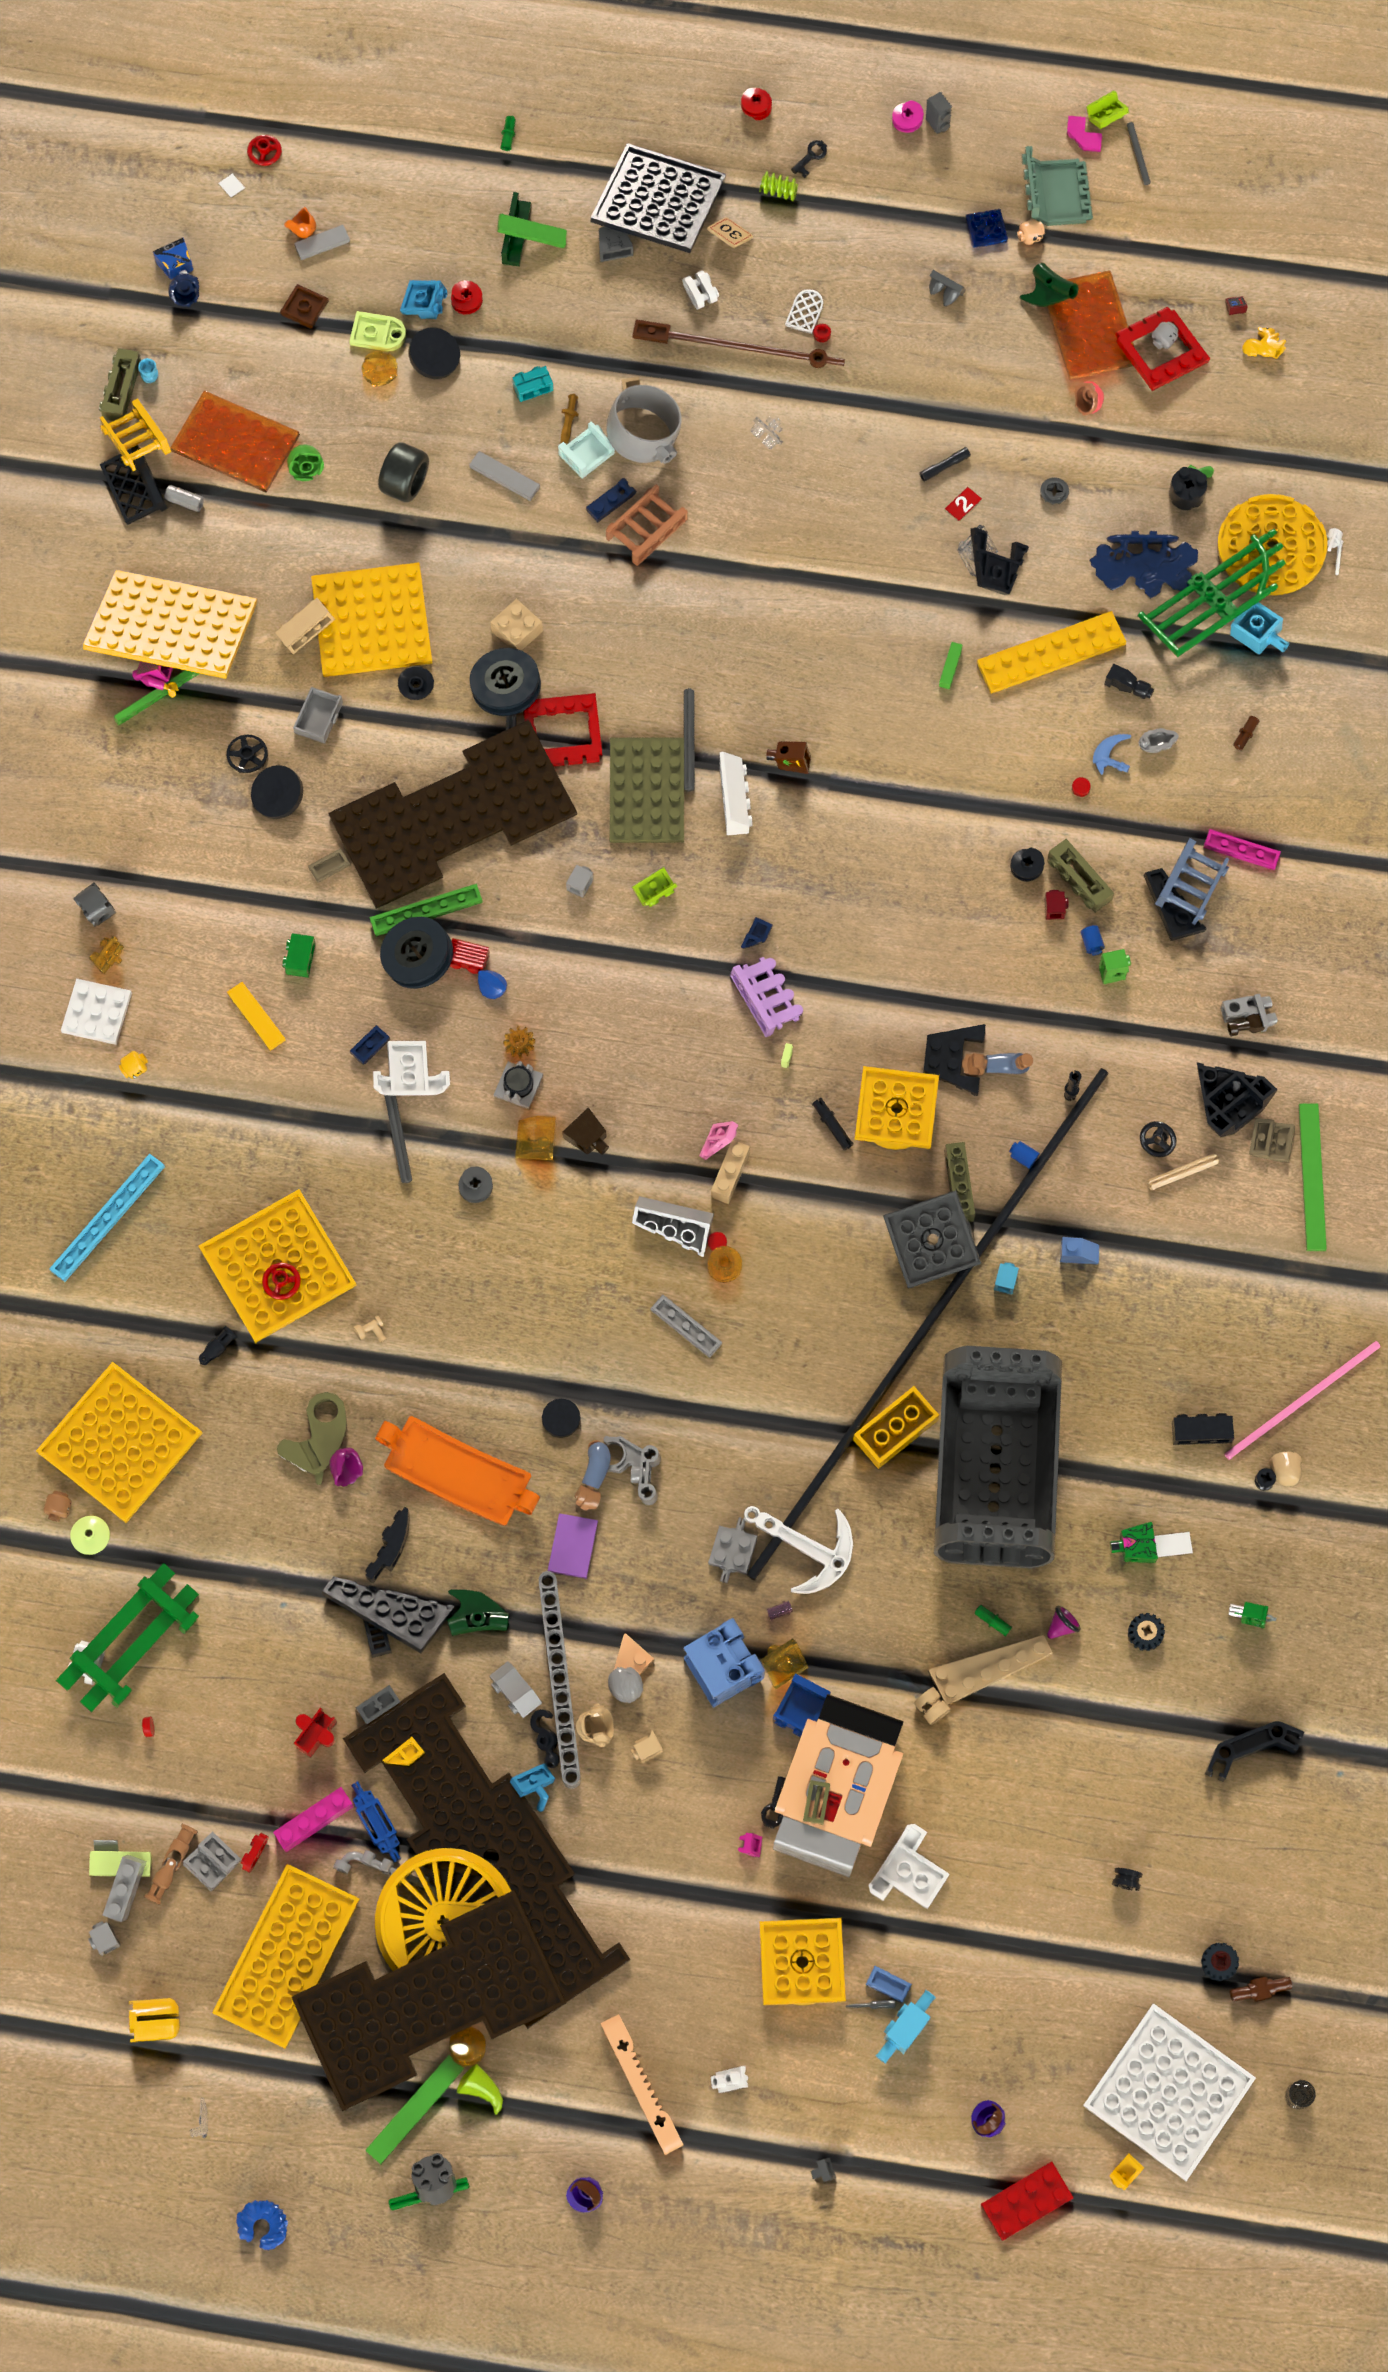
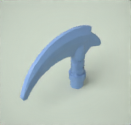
M1113 735L1103 740L1097 746L1093 755V763L1096 764L1100 774L1104 773V768L1108 765L1121 772L1127 773L1129 771V765L1109 758V755L1117 743L1130 739L1131 735Z

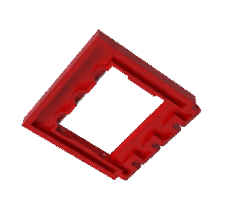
M1165 307L1157 311V313L1142 319V321L1140 320L1128 326V328L1126 327L1115 333L1117 337L1116 343L1151 391L1199 368L1211 359L1175 310L1171 311L1169 307ZM1171 322L1177 327L1178 337L1189 348V351L1150 370L1131 342L1153 332L1160 323Z
M596 693L536 699L530 707L524 710V720L530 721L535 733L534 718L538 716H555L560 713L574 714L580 711L588 712L591 744L544 749L553 767L565 766L564 760H568V765L583 764V758H586L587 763L600 762L599 757L603 755Z

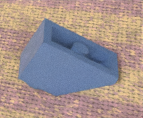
M1062 1237L1060 1262L1099 1264V1245L1083 1238Z

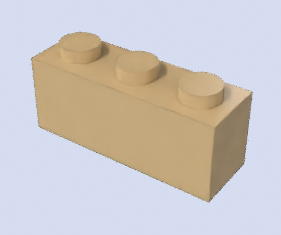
M315 598L304 609L296 613L291 620L280 626L279 630L275 633L294 655L332 623L335 618L322 602Z
M734 1140L731 1141L711 1189V1198L727 1204L730 1203L750 1154V1146Z

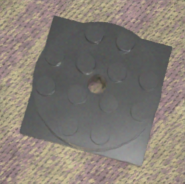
M957 1190L883 1215L908 1289L982 1264L973 1240L970 1223L963 1211ZM930 1234H935L939 1237L936 1244L930 1243Z

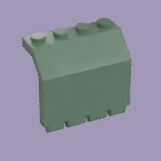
M1026 146L1025 153L1022 154L1021 158L1022 165H1025L1026 168L1023 170L1024 180H1027L1025 193L1029 195L1027 210L1031 211V218L1041 221L1047 226L1084 224L1087 220L1093 219L1086 162H1079V159L1039 161L1032 157L1033 146Z

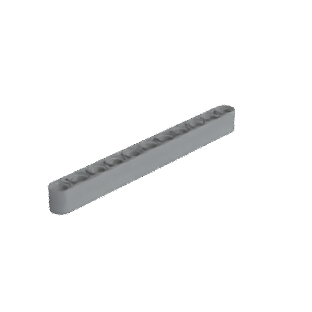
M545 1571L539 1576V1589L561 1772L564 1785L569 1789H574L579 1786L581 1776L558 1587L554 1573ZM551 1578L553 1583L550 1586H545L542 1583L543 1580ZM552 1597L556 1601L553 1605H547L545 1600ZM550 1617H556L558 1622L550 1625L547 1623V1620ZM558 1636L560 1642L558 1644H551L549 1642L550 1638ZM556 1655L563 1658L559 1664L552 1662V1658ZM557 1675H562L565 1677L563 1683L558 1684L554 1681V1678ZM559 1695L567 1696L565 1703H559L556 1699ZM567 1714L570 1719L567 1723H561L559 1717ZM563 1735H571L572 1740L569 1743L562 1742L561 1738ZM566 1754H572L575 1757L571 1763H567L563 1759ZM569 1774H575L577 1780L569 1783L566 1781V1777Z

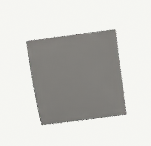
M212 1832L182 1864L205 1887L212 1891L237 1866L241 1858Z

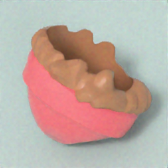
M1092 381L1076 385L1075 407L1078 408V411L1083 416L1099 411L1104 401L1102 389Z

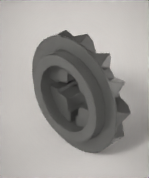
M1049 478L1041 485V497L1044 498L1045 502H1049L1052 505L1057 503L1060 505L1061 502L1066 501L1069 495V487L1060 478ZM1056 486L1058 493H1056V495L1053 496L1051 491H1053L1054 487Z

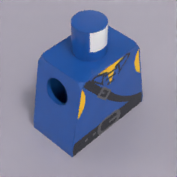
M180 238L153 251L156 263L170 280L179 274H189V272L193 271L192 261L184 238Z

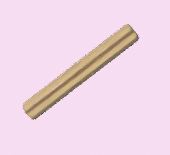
M1215 1153L1151 1178L1147 1184L1150 1190H1154L1219 1163V1158Z

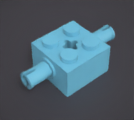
M1259 602L1234 618L1231 624L1230 635L1259 655L1270 644L1282 653L1285 652L1284 649H1287L1290 644L1278 636L1282 630L1283 618Z
M925 1990L916 2004L912 2002L909 2005L904 2004L896 2015L899 2017L897 2021L894 2022L892 2020L884 2031L886 2033L884 2039L887 2042L876 2054V2057L883 2063H887L896 2049L904 2054L929 2022L931 2017L925 2011L933 2000L936 1999L932 1993Z

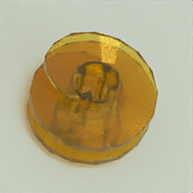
M721 1246L712 1251L708 1259V1272L714 1280L727 1283L735 1280L740 1275L742 1259L734 1248ZM725 1262L728 1263V1265L722 1267V1264H724Z
M469 2027L450 2036L449 2050L453 2061L458 2065L473 2066L482 2060L486 2052V2040L478 2029Z

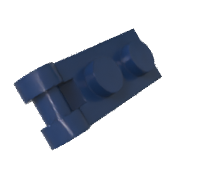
M622 478L614 487L586 507V511L597 523L636 494L637 491L628 485L629 482L625 478Z

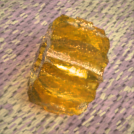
M517 1026L516 1031L510 1028V1034L505 1033L506 1040L503 1041V1045L506 1046L505 1050L507 1053L511 1052L512 1057L518 1054L521 1059L522 1054L529 1056V1051L534 1050L533 1044L536 1041L532 1038V1031L528 1032L526 1027L520 1030V1026Z

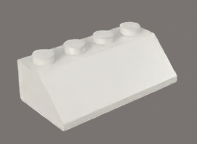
M720 752V776L727 835L748 834L749 827H752V816H748L747 811L750 810V798L746 799V793L749 792L748 781L744 782V776H747L746 764L742 765V758Z

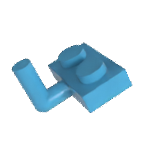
M541 1764L512 1777L510 1783L520 1797L536 1791L540 1797L536 1809L542 1812L549 1799L543 1787L554 1783L555 1777L545 1764Z

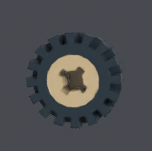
M1142 1613L1136 1616L1128 1628L1130 1643H1133L1135 1648H1140L1141 1651L1144 1649L1146 1651L1154 1650L1161 1644L1164 1638L1165 1626L1161 1623L1162 1620L1160 1618L1157 1619L1154 1614L1150 1615V1613L1144 1615Z

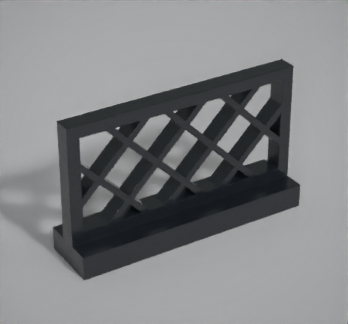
M136 445L127 450V452L131 454L141 448ZM121 454L100 464L127 525L159 509L161 512L168 509L145 456L133 461L134 465H136L135 471L139 472L137 480L129 478L132 469L129 465L125 466V464H122ZM112 464L117 466L114 474L107 472L106 467ZM121 467L128 469L125 477L118 475ZM116 478L123 480L121 488L114 487ZM127 482L135 484L132 492L124 490ZM139 485L146 488L143 495L136 493ZM123 493L130 495L127 503L120 501ZM134 496L142 498L139 506L131 504ZM145 500L152 501L154 505L148 509L142 508ZM129 508L136 509L135 515L128 518L127 512Z

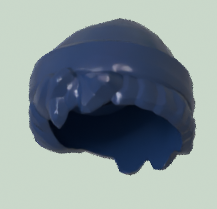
M186 273L175 276L168 288L170 299L178 306L191 307V304L197 302L199 298V280L196 276Z

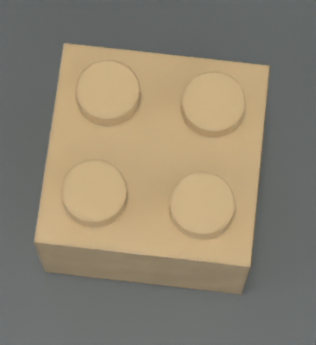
M517 598L490 622L491 632L509 648L521 651L543 632L542 621Z

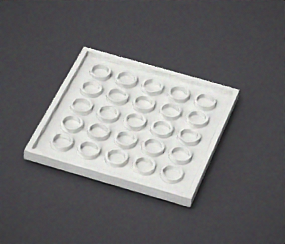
M1153 2003L1083 2106L1180 2178L1187 2181L1256 2077Z

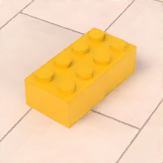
M913 1386L854 1434L853 1440L873 1464L880 1469L938 1421L939 1414L916 1387Z

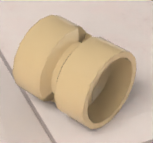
M934 1687L927 1690L914 1701L918 1710L925 1713L924 1718L930 1725L935 1724L951 1711L945 1701H940V1694Z

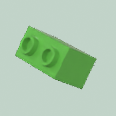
M1124 949L1102 953L1099 971L1103 984L1126 979V975L1129 973V966H1131V960L1129 955H1126Z

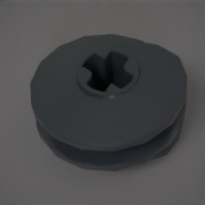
M1035 848L1021 849L1011 859V872L1020 881H1033L1043 872L1044 857Z

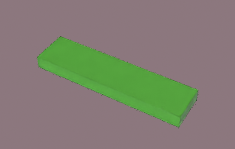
M501 213L498 216L497 232L560 248L566 246L567 230Z

